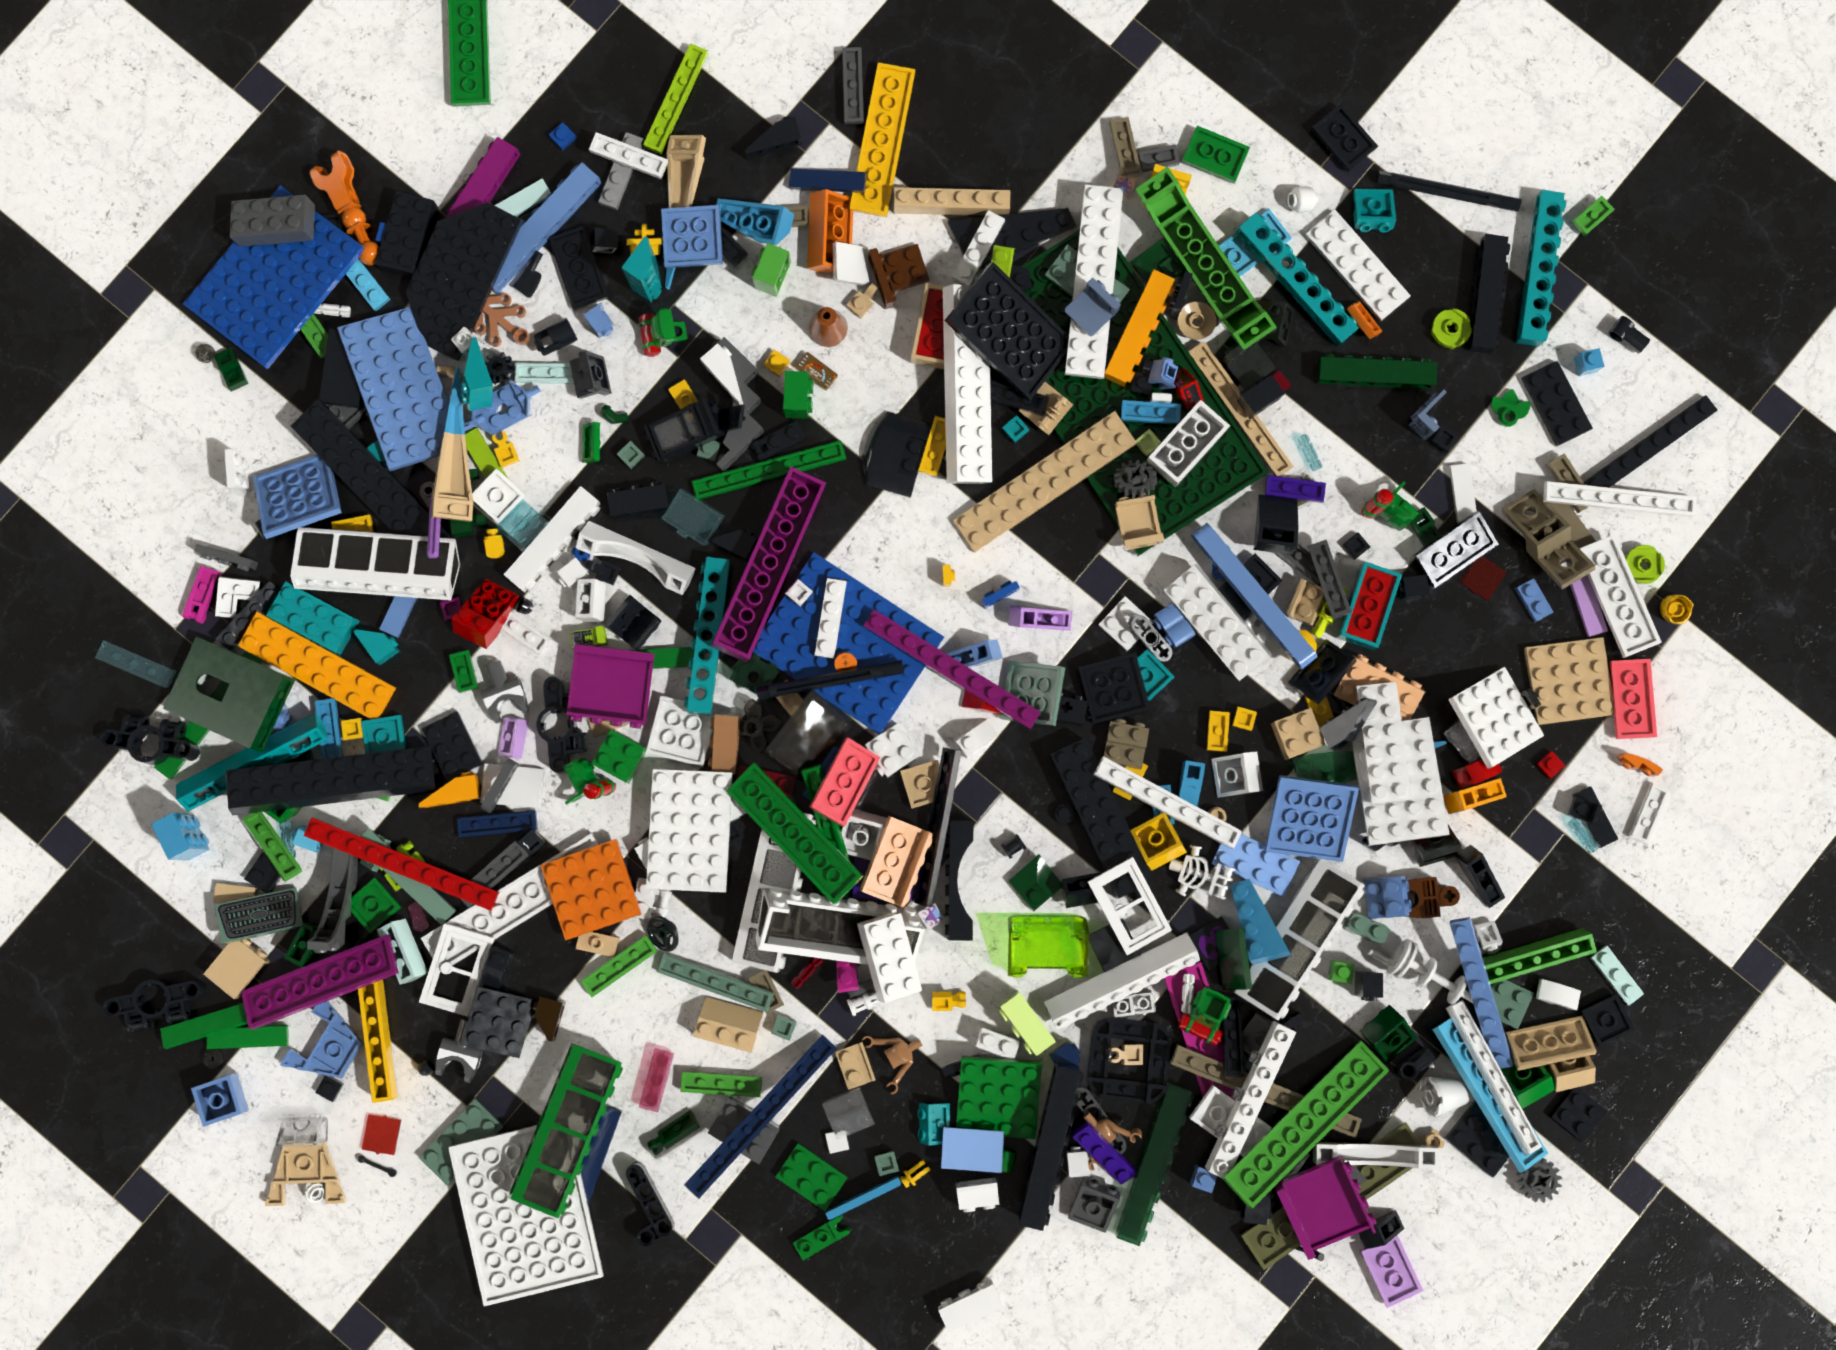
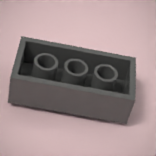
M306 195L232 201L230 238L240 247L314 241L315 204Z

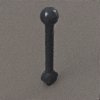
M364 1155L358 1157L359 1163H366L387 1172L390 1177L397 1175L396 1169L390 1170L367 1160Z

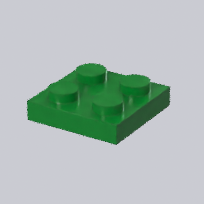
M374 877L351 898V912L370 934L402 908L377 877Z

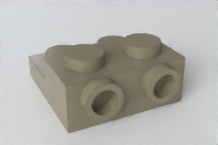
M1114 719V722L1110 721L1104 757L1120 766L1141 770L1149 728H1145V724L1142 723L1128 725L1122 719Z

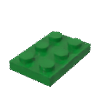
M1197 125L1182 162L1235 184L1250 147Z
M798 1143L776 1175V1178L826 1211L848 1176Z

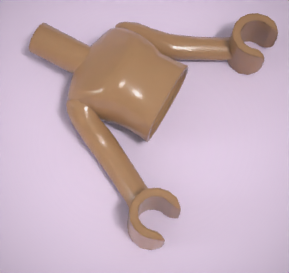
M869 1035L864 1036L862 1040L865 1038L871 1040V1044L865 1048H870L872 1045L894 1044L891 1048L884 1050L893 1069L904 1064L893 1081L889 1082L886 1086L894 1084L896 1089L890 1094H895L898 1091L899 1081L913 1063L912 1051L923 1046L921 1041L917 1039L907 1044L901 1038L873 1039Z
M1089 1112L1083 1115L1086 1122L1088 1121L1109 1143L1117 1137L1115 1132L1130 1137L1132 1143L1136 1142L1133 1135H1138L1142 1138V1131L1139 1128H1133L1128 1131L1107 1118L1096 1121ZM1090 1155L1088 1160L1089 1170L1094 1171L1092 1163H1096L1098 1166L1100 1164Z

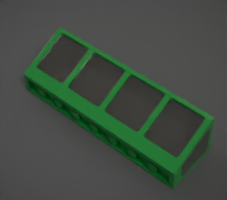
M571 1043L509 1192V1199L558 1219L560 1214L563 1215L568 1204L566 1203L567 1197L572 1195L576 1185L573 1183L575 1177L580 1175L583 1169L582 1160L584 1155L587 1156L591 1149V1144H589L592 1136L595 1137L598 1132L599 1125L597 1123L599 1118L604 1116L607 1110L606 1101L608 1097H612L615 1086H613L615 1079H618L622 1073V1062Z

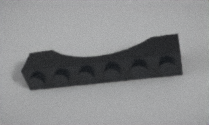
M949 821L946 837H949V845H945V856L949 857V864H945V876H949V884H945V896H949V904H945V916H949V924H945V936H949L951 941H973V920L961 903L957 878L961 859L973 842L974 821Z

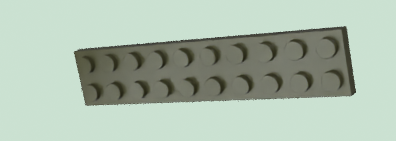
M1406 1122L1373 1143L1421 1145ZM1355 1165L1367 1179L1360 1185L1361 1190L1358 1192L1360 1196L1364 1195L1367 1200L1411 1170L1412 1167ZM1283 1205L1272 1212L1268 1225L1255 1224L1240 1234L1263 1270L1301 1245Z

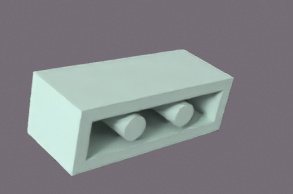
M406 919L390 922L377 929L380 937L388 935L391 938L399 972L396 974L400 985L415 981L428 974Z

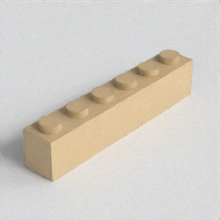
M896 187L894 190V214L985 216L988 210L997 215H1005L1010 212V190Z

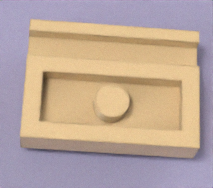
M863 1042L835 1051L848 1090L876 1080Z

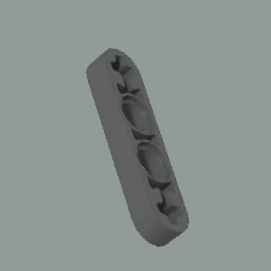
M1078 1087L1077 1091L1086 1092L1085 1098L1088 1102L1091 1099L1093 1103L1087 1104L1083 1109L1081 1106L1085 1104L1079 1099L1077 1106L1081 1112L1085 1114L1090 1107H1097L1099 1114L1095 1117V1120L1109 1119L1091 1093L1085 1087ZM1116 1132L1117 1137L1115 1140L1117 1142L1122 1141L1120 1150L1115 1149L1122 1154L1126 1150V1142L1121 1134Z

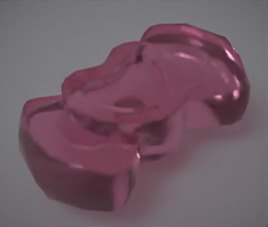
M418 902L410 904L408 910L412 917L413 929L415 931H424L428 928L429 923L425 920V914L422 912L424 908Z

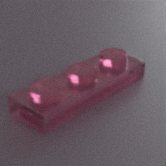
M657 1048L654 1049L639 1108L659 1112L675 1053Z

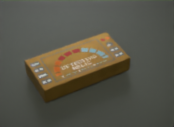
M809 352L796 365V369L799 371L809 372V377L813 378V381L826 391L838 377L837 373Z

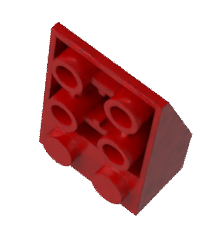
M485 579L452 618L453 632L487 649L500 633L519 595Z

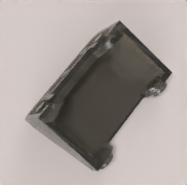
M812 690L767 747L765 754L804 783L801 770L816 766L837 737L842 733L845 735L852 727L850 724L851 720Z

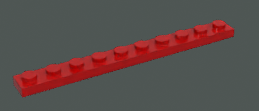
M311 817L303 835L490 911L493 910L500 893L314 817Z

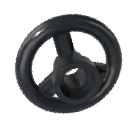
M658 915L648 920L647 933L652 943L662 951L670 952L675 950L679 943L676 925L667 918ZM657 921L663 923L659 927L653 925ZM654 933L657 934V935L659 936V938L662 939L663 944L658 941V939L655 937ZM671 937H673L672 944H670Z

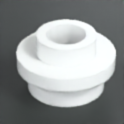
M312 1183L305 1191V1198L312 1203L320 1202L325 1196V1188L321 1183Z

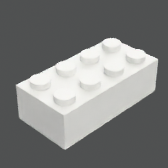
M1200 400L1148 457L1146 462L1152 465L1161 476L1176 487L1227 431L1230 425Z
M892 912L857 923L878 1001L887 1003L922 991L901 913Z

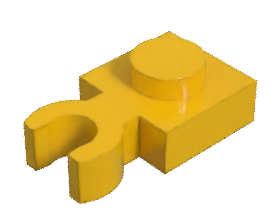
M502 431V440H497L495 435H492V440L499 446L494 451L501 468L519 462L520 459L513 442L507 443L508 435L505 431Z

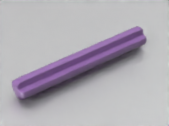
M431 493L427 555L428 558H437L439 556L441 518L431 517Z

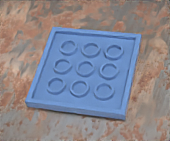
M318 454L253 477L262 531L266 539L342 513L333 470Z
M1279 775L1264 848L1265 852L1343 862L1359 787L1351 784Z

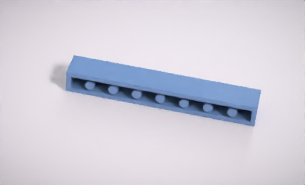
M581 163L579 166L576 165L571 170L567 179L561 180L557 189L546 196L544 203L532 211L531 217L527 221H523L492 290L496 294L500 293L530 261L536 251H539L549 240L548 237L553 236L602 184L600 178L584 163Z

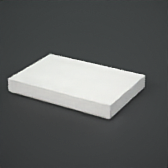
M485 763L480 803L485 799L503 765ZM517 767L497 804L540 809L545 769Z

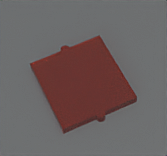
M1481 556L1475 560L1461 581V584L1472 590L1473 594L1476 593L1488 601L1507 572L1496 566L1495 562H1490Z
M369 1114L362 1150L376 1152L377 1155L380 1153L395 1155L402 1120L388 1118L387 1115L377 1116Z

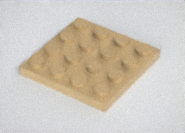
M1603 637L1524 648L1535 720L1538 725L1615 715Z

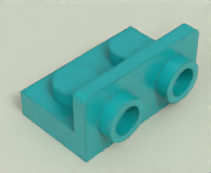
M920 1103L918 1109V1138L920 1144L942 1145L943 1127H950V1103Z

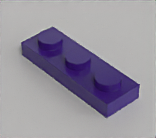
M1268 475L1265 495L1323 503L1326 483Z

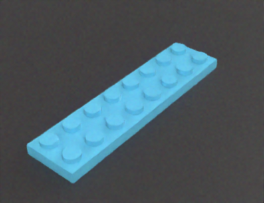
M1451 1017L1432 1029L1519 1173L1526 1171L1547 1155L1548 1152L1537 1134L1536 1136L1542 1147L1529 1155H1524Z

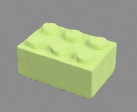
M1016 991L999 1004L1001 1007L999 1013L1006 1022L1010 1019L1013 1024L1010 1028L1018 1038L1023 1037L1025 1042L1022 1044L1030 1055L1034 1052L1038 1056L1056 1042L1019 991Z

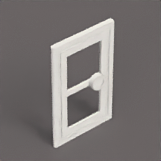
M1133 857L1087 881L1126 955L1172 931ZM1129 872L1141 897L1126 906L1118 904L1114 908L1102 886ZM1144 901L1157 926L1130 939L1118 916H1124L1129 908Z
M444 923L419 1003L468 1017L476 987L480 984L495 938ZM451 937L480 945L472 972L455 968L450 962H444ZM440 971L443 974H450L453 971L470 976L462 1003L433 995Z

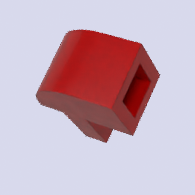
M1481 758L1452 771V774L1461 790L1487 780L1503 771L1500 764L1488 769Z

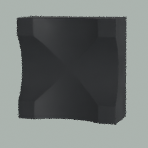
M1120 919L1130 939H1133L1124 919ZM1110 924L1087 935L1104 972L1141 955L1139 949L1126 955Z

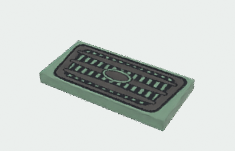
M297 888L215 904L221 944L300 928L303 923Z

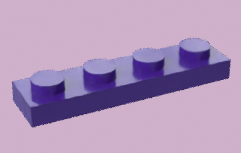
M1088 1121L1072 1131V1137L1121 1185L1137 1175L1136 1168Z

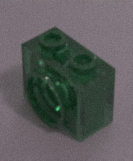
M752 652L747 663L741 660L738 662L729 680L757 695L756 687L774 684L780 671L777 670L778 666L770 661L764 663L759 660L761 656ZM751 673L759 674L757 682L752 683L749 681Z

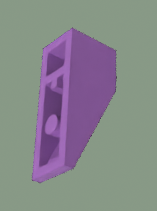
M1010 606L1008 625L1022 628L1071 631L1073 611Z

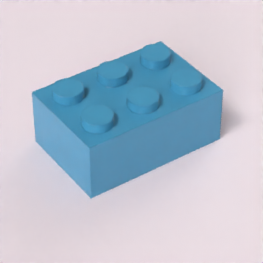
M171 813L151 823L168 860L189 861L210 850L208 847L209 840L205 834H202L199 828L201 825L196 816Z

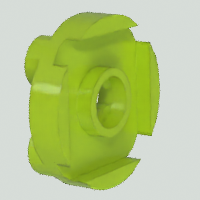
M1444 310L1434 319L1431 335L1439 345L1455 349L1469 339L1472 329L1470 319L1461 310ZM1452 324L1455 325L1454 330H1455L1456 332H1455V333H1454V332H1451V333H1450V332L1448 331L1447 325H1448V326H1451Z
M1639 545L1626 554L1625 559L1637 584H1650L1656 581L1664 572V557L1653 546ZM1642 559L1645 560V563L1649 564L1645 570L1640 567Z

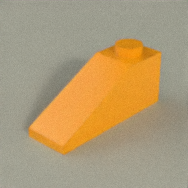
M473 772L461 773V777L454 778L421 801L419 808L481 799L479 776L473 775Z
M1501 778L1443 795L1448 814L1465 811L1507 797Z

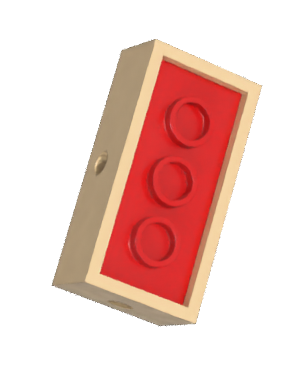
M930 283L925 285L911 355V363L944 369L943 288L946 286Z

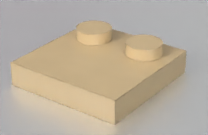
M938 760L900 771L911 809L933 803L939 771Z

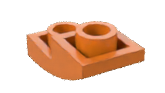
M1623 753L1618 754L1616 757L1621 761L1620 764L1624 768L1634 770L1641 767L1640 771L1649 777L1659 776L1663 771L1657 764L1637 755Z

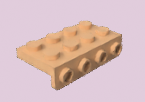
M1361 654L1357 656L1352 655L1357 662L1340 680L1333 695L1353 705H1357L1356 686L1396 682L1401 720H1410L1425 693L1424 689L1421 688L1422 684L1411 680V682L1404 680V675L1396 671L1392 674L1386 671L1387 667L1377 662L1374 665L1368 662L1369 659Z
M888 816L859 891L904 907L910 900L911 889L917 882L918 871L924 864L925 853L932 843V833Z

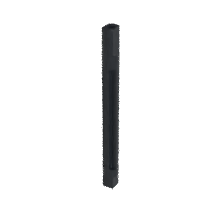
M1379 170L1377 183L1515 212L1519 211L1522 203L1521 198Z
M902 660L758 686L756 687L758 700L904 674Z

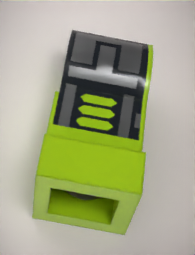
M604 626L569 633L571 649L575 648V644L595 647L608 645L606 628Z

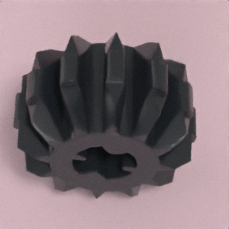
M493 352V358L489 355L486 357L488 362H485L494 385L498 381L501 385H504V379L510 381L509 375H515V371L512 370L515 364L511 362L512 358L510 356H505L504 352H501L499 356L496 352ZM501 365V370L497 372L495 369H498L497 366Z

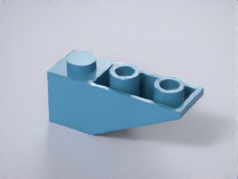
M1185 760L1182 763L1177 796L1197 807L1205 763Z

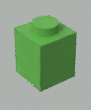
M1330 960L1327 980L1352 984L1355 964Z

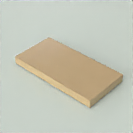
M1583 1016L1505 1032L1517 1071L1595 1055L1597 1052Z

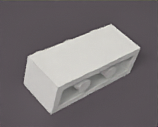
M985 1280L977 1284V1288L972 1291L966 1289L958 1294L959 1297L953 1300L947 1298L941 1301L938 1311L948 1333L1004 1306L993 1280L990 1282Z

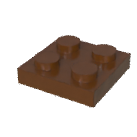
M918 244L883 254L884 267L889 274V283L894 292L929 282V276Z

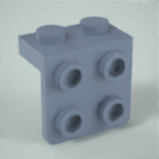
M1093 277L1087 282L1086 288L1065 308V313L1088 336H1094L1119 311L1121 306L1117 296L1113 293L1109 294L1105 290V285L1100 280L1096 281Z

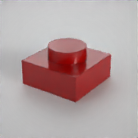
M1550 751L1536 763L1548 779L1554 777L1566 766L1553 751Z

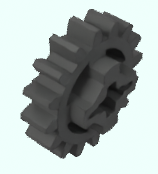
M1129 460L1128 465L1122 463V469H1116V474H1114L1115 488H1118L1119 493L1124 492L1125 497L1130 494L1132 499L1136 495L1143 498L1144 493L1150 495V490H1155V485L1157 484L1156 471H1153L1152 465L1147 467V462L1139 464V460H1136V463H1132Z
M1541 1158L1540 1161L1536 1162L1526 1171L1517 1173L1521 1180L1516 1181V1183L1522 1185L1519 1191L1522 1193L1526 1192L1525 1197L1528 1199L1532 1197L1534 1202H1537L1539 1198L1541 1202L1545 1203V1197L1553 1200L1551 1194L1558 1195L1559 1193L1556 1188L1562 1187L1558 1183L1562 1176L1556 1175L1560 1170L1556 1167L1553 1168V1162L1549 1161L1547 1163V1159ZM1537 1167H1545L1547 1170L1540 1171ZM1538 1176L1542 1177V1178L1540 1179V1182H1541L1540 1184H1539V1183H1536V1182L1539 1181V1180H1538ZM1538 1188L1542 1193H1534L1531 1190Z

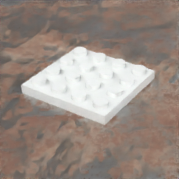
M1505 667L1448 699L1488 769L1544 736Z

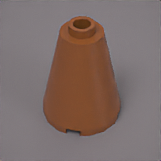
M830 307L821 308L810 321V335L820 346L828 348L837 346L847 335L848 326L845 317Z

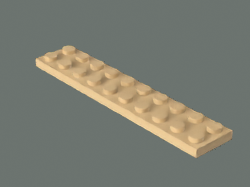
M1114 411L953 521L976 553L1135 446L1137 442Z

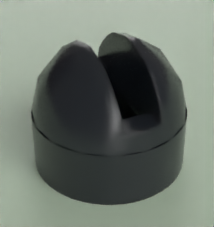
M524 597L521 598L517 612L530 614L532 612L530 607H534L532 601Z
M425 1058L419 1063L418 1072L422 1076H428L435 1072V1067L429 1059Z

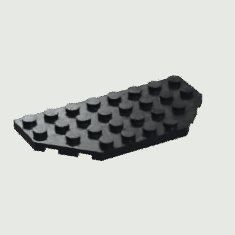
M487 202L437 222L406 290L418 330L424 336L428 347L456 361H460L462 353L451 339L463 327H466L472 334L524 220Z

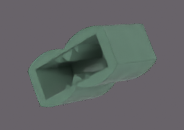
M1350 914L1343 926L1349 933L1362 935L1368 941L1375 943H1385L1390 932L1386 925L1380 922H1371L1367 917L1360 914Z

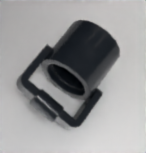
M567 317L534 335L536 349L543 356L578 340ZM549 335L553 344L544 348L541 339Z

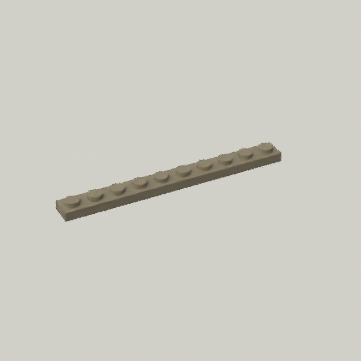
M1176 1045L1170 1062L1173 1066L1240 1092L1248 1075L1245 1072L1244 1077L1224 1076L1223 1063L1179 1045ZM1272 1083L1264 1102L1289 1112L1304 1095ZM1347 1113L1332 1129L1356 1138L1362 1119Z

